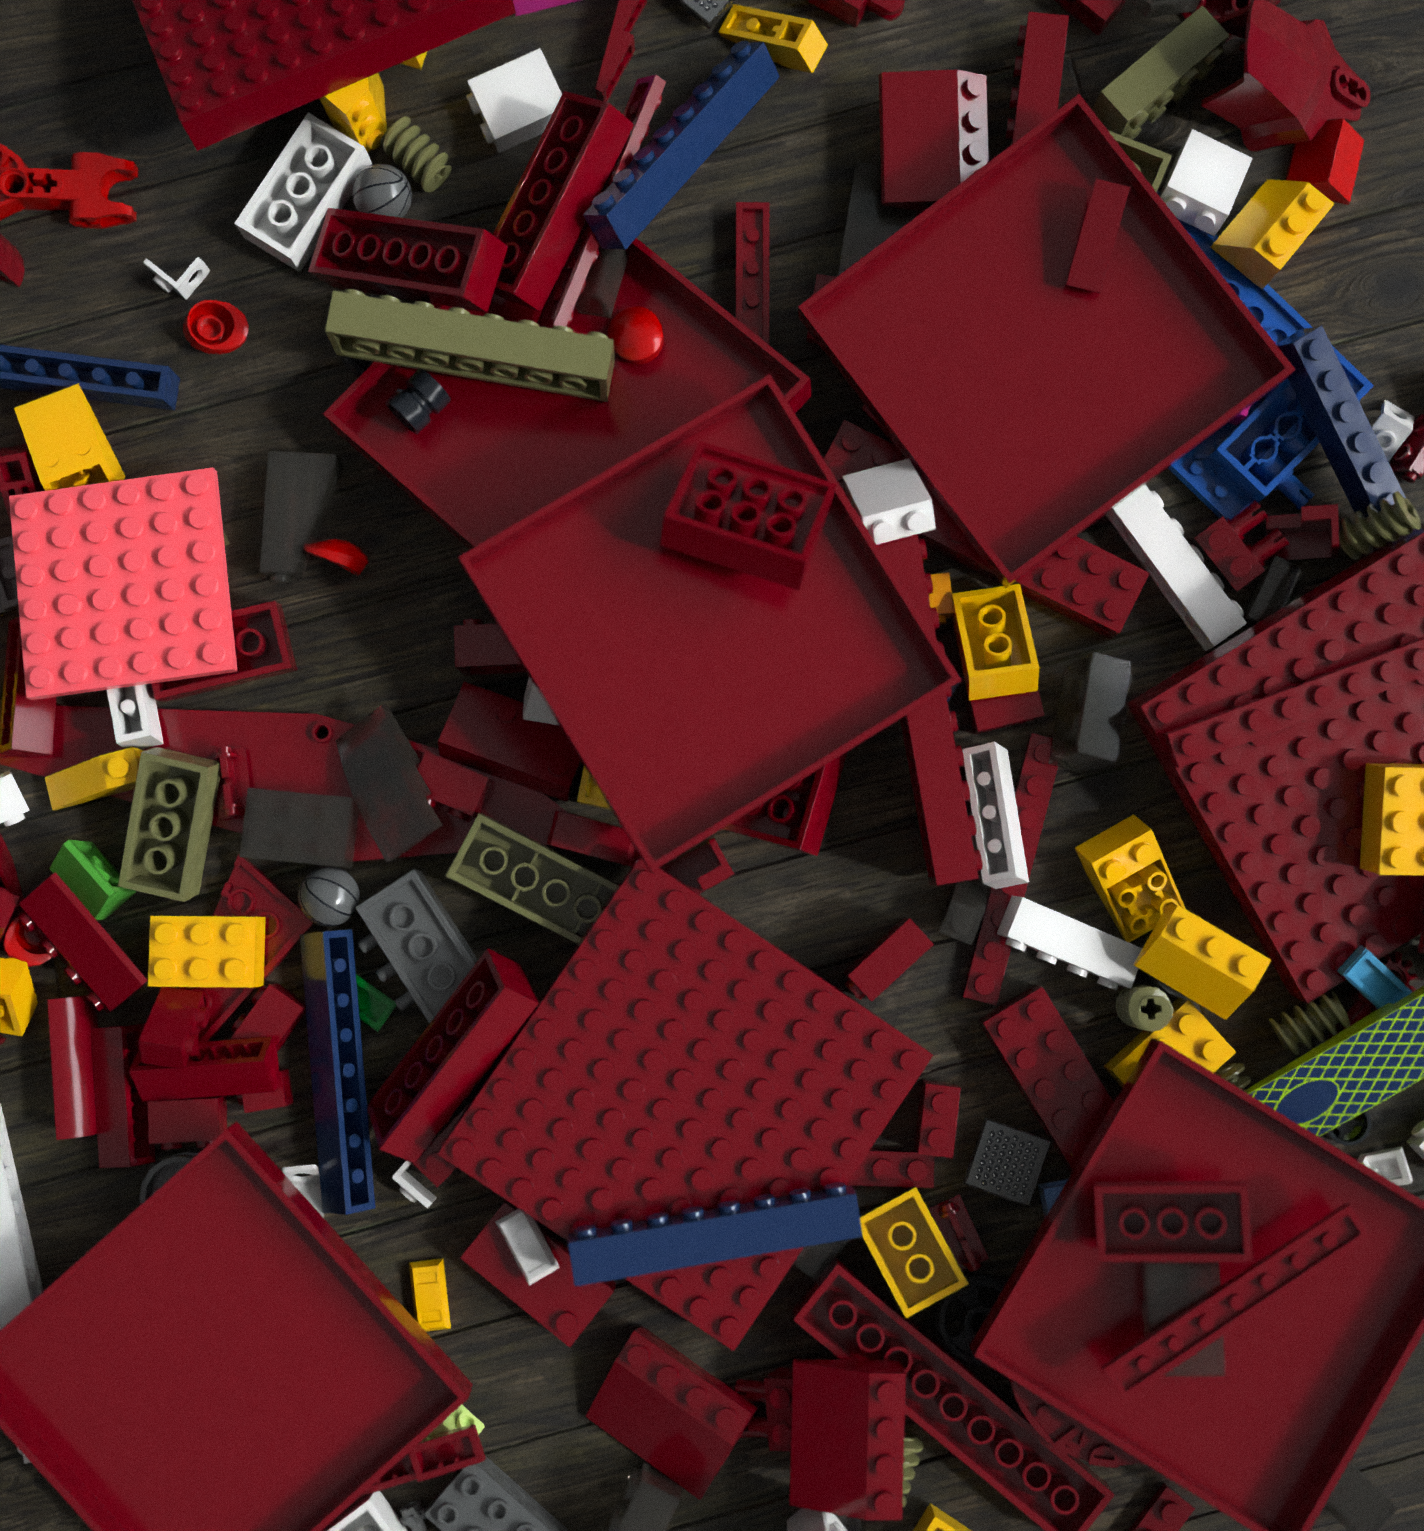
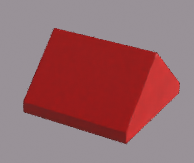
M1344 118L1326 121L1311 141L1294 143L1285 181L1309 182L1329 200L1348 205L1351 200L1365 140Z

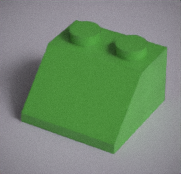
M66 841L49 868L53 873L56 872L96 920H106L136 893L135 890L118 887L120 873L93 842Z

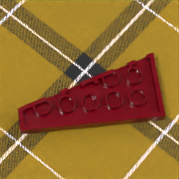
M238 854L234 863L235 867L228 882L225 883L222 889V896L214 914L211 916L266 917L265 981L300 942V934H307L315 924L306 918L295 901L244 855ZM179 987L178 989L203 992L205 1007L209 1008V1020L207 1026L199 1031V1042L211 1041L258 987Z

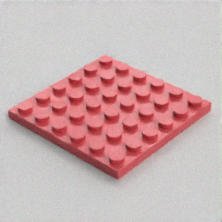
M213 467L9 496L26 698L37 700L238 672L218 475Z

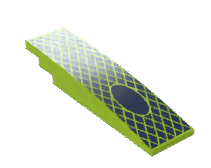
M1424 985L1394 1004L1387 1003L1244 1092L1320 1137L1423 1079Z

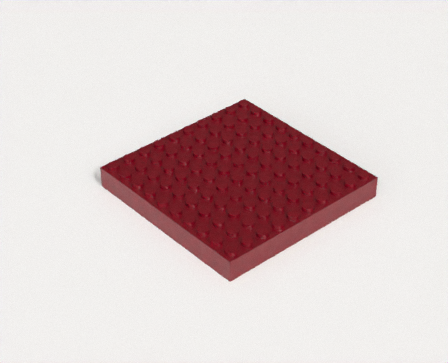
M132 0L180 122L197 151L516 13L513 0Z
M1080 94L798 306V316L801 322L906 459H910L918 475L1005 589L1282 383L1296 370ZM1096 179L1130 187L1100 294L1066 286Z
M636 238L626 250L602 249L601 245H599L598 258L590 267L586 277L585 290L577 299L573 309L574 316L568 326L574 333L587 335L589 332H599L608 336L611 320L622 310L636 306L652 311L656 314L662 325L664 336L663 348L659 355L651 362L643 365L632 364L622 359L614 350L615 364L608 402L426 371L443 387L451 398V402L439 414L431 413V422L420 433L414 434L394 416L385 404V401L396 390H405L407 388L406 381L418 369L374 362L323 415L334 431L471 550L769 374L793 412L796 413L811 397L810 378ZM494 293L488 312L464 309L471 315L496 314L503 317L505 321L517 323L519 320H530L537 323L541 314L539 311L499 297ZM432 304L437 309L449 310L451 308L450 306Z
M770 374L459 556L461 567L650 873L961 681ZM699 440L837 484L800 591L660 545L664 515Z
M1424 523L1421 524V529L1413 528L1411 534L1407 536L1401 535L1397 541L1389 542L1386 546L1371 553L1127 703L1289 994L1307 1004L1346 980L1337 970L1360 945L1367 948L1379 960L1422 932L1424 923V875H1378L1360 869L1366 763L1424 764V677L1180 768L1173 766L1163 733L1423 637Z
M638 856L538 1002L539 1004L536 1006L533 1015L525 1021L440 1146L438 1155L567 1241L568 1234L575 1233L574 1229L585 1225H595L596 1229L610 1227L611 1222L620 1219H631L632 1223L646 1221L647 1216L655 1213H667L668 1217L681 1215L682 1210L690 1207H703L704 1210L716 1209L719 1203L735 1200L739 1201V1204L754 1202L753 1198L760 1195L771 1194L775 1198L789 1196V1192L796 1189L807 1188L810 1189V1192L825 1190L824 1186L837 1182L848 1183L934 1055L659 867L650 873L641 857ZM804 1247L627 1277L625 1279L734 1351Z
M1152 1038L969 1347L973 1355L1248 1529L1252 1531H1310L1424 1334V1201L1166 1043ZM1245 1180L1248 1188L1252 1262H1098L1094 1196L1095 1182ZM1344 1203L1351 1205L1370 1233V1238L1124 1402L1101 1366Z
M237 1121L0 1330V1428L93 1531H322L467 1401L473 1386L469 1379Z

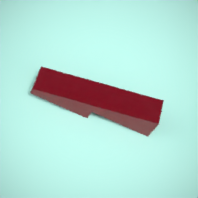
M619 0L595 88L597 100L608 102L635 52L634 35L630 34L648 0Z
M473 1424L425 1437L360 1497L417 1479V1482H421L484 1462L486 1456L476 1425Z

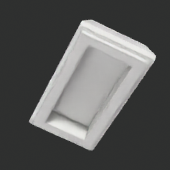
M517 1209L496 1221L528 1285L560 1268L533 1217L521 1209Z

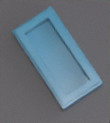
M1361 945L1337 970L1377 1009L1387 1003L1394 1004L1412 992L1367 948Z

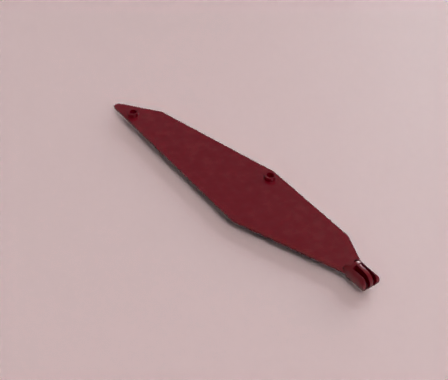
M56 706L52 755L23 757L0 754V764L47 777L97 756L125 748L116 743L110 707ZM157 709L164 744L141 749L146 751L159 747L212 759L211 752H216L217 748L231 747V749L246 747L254 815L219 820L216 799L212 825L338 862L459 852L476 818L468 815L467 820L464 821L448 814L449 806L437 802L435 808L416 801L417 793L409 790L425 751L493 780L480 813H484L545 846H548L547 840L556 810L580 816L567 812L543 793L439 756L438 748L319 714ZM322 728H327V737L320 739L319 731ZM135 789L111 796L133 802Z

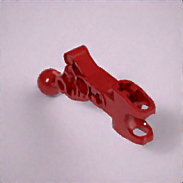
M0 143V220L21 210H69V222L82 228L105 229L136 222L137 212L133 210V207L108 200V193L110 188L116 183L138 178V167L133 161L96 152H77L71 157V170L28 168L21 157ZM24 184L20 192L13 193L17 186Z

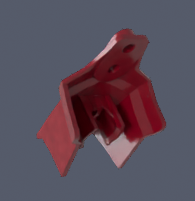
M1251 0V3L1242 9L1216 19L1227 33L1245 39V43L1240 45L1239 48L1240 51H1245L1244 77L1203 99L1201 106L1241 128L1242 139L1248 150L1256 152L1279 145L1308 142L1312 140L1327 120L1344 118L1347 122H1355L1360 119L1361 108L1366 107L1370 102L1369 87L1349 67L1335 49L1325 21L1319 19L1299 21L1267 0Z

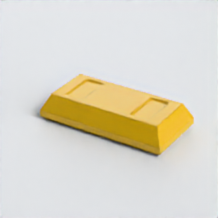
M444 1258L409 1262L415 1320L425 1332L451 1329Z

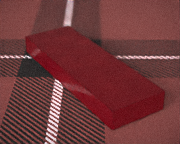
M1100 179L1095 180L1066 286L1100 294L1129 194V186Z

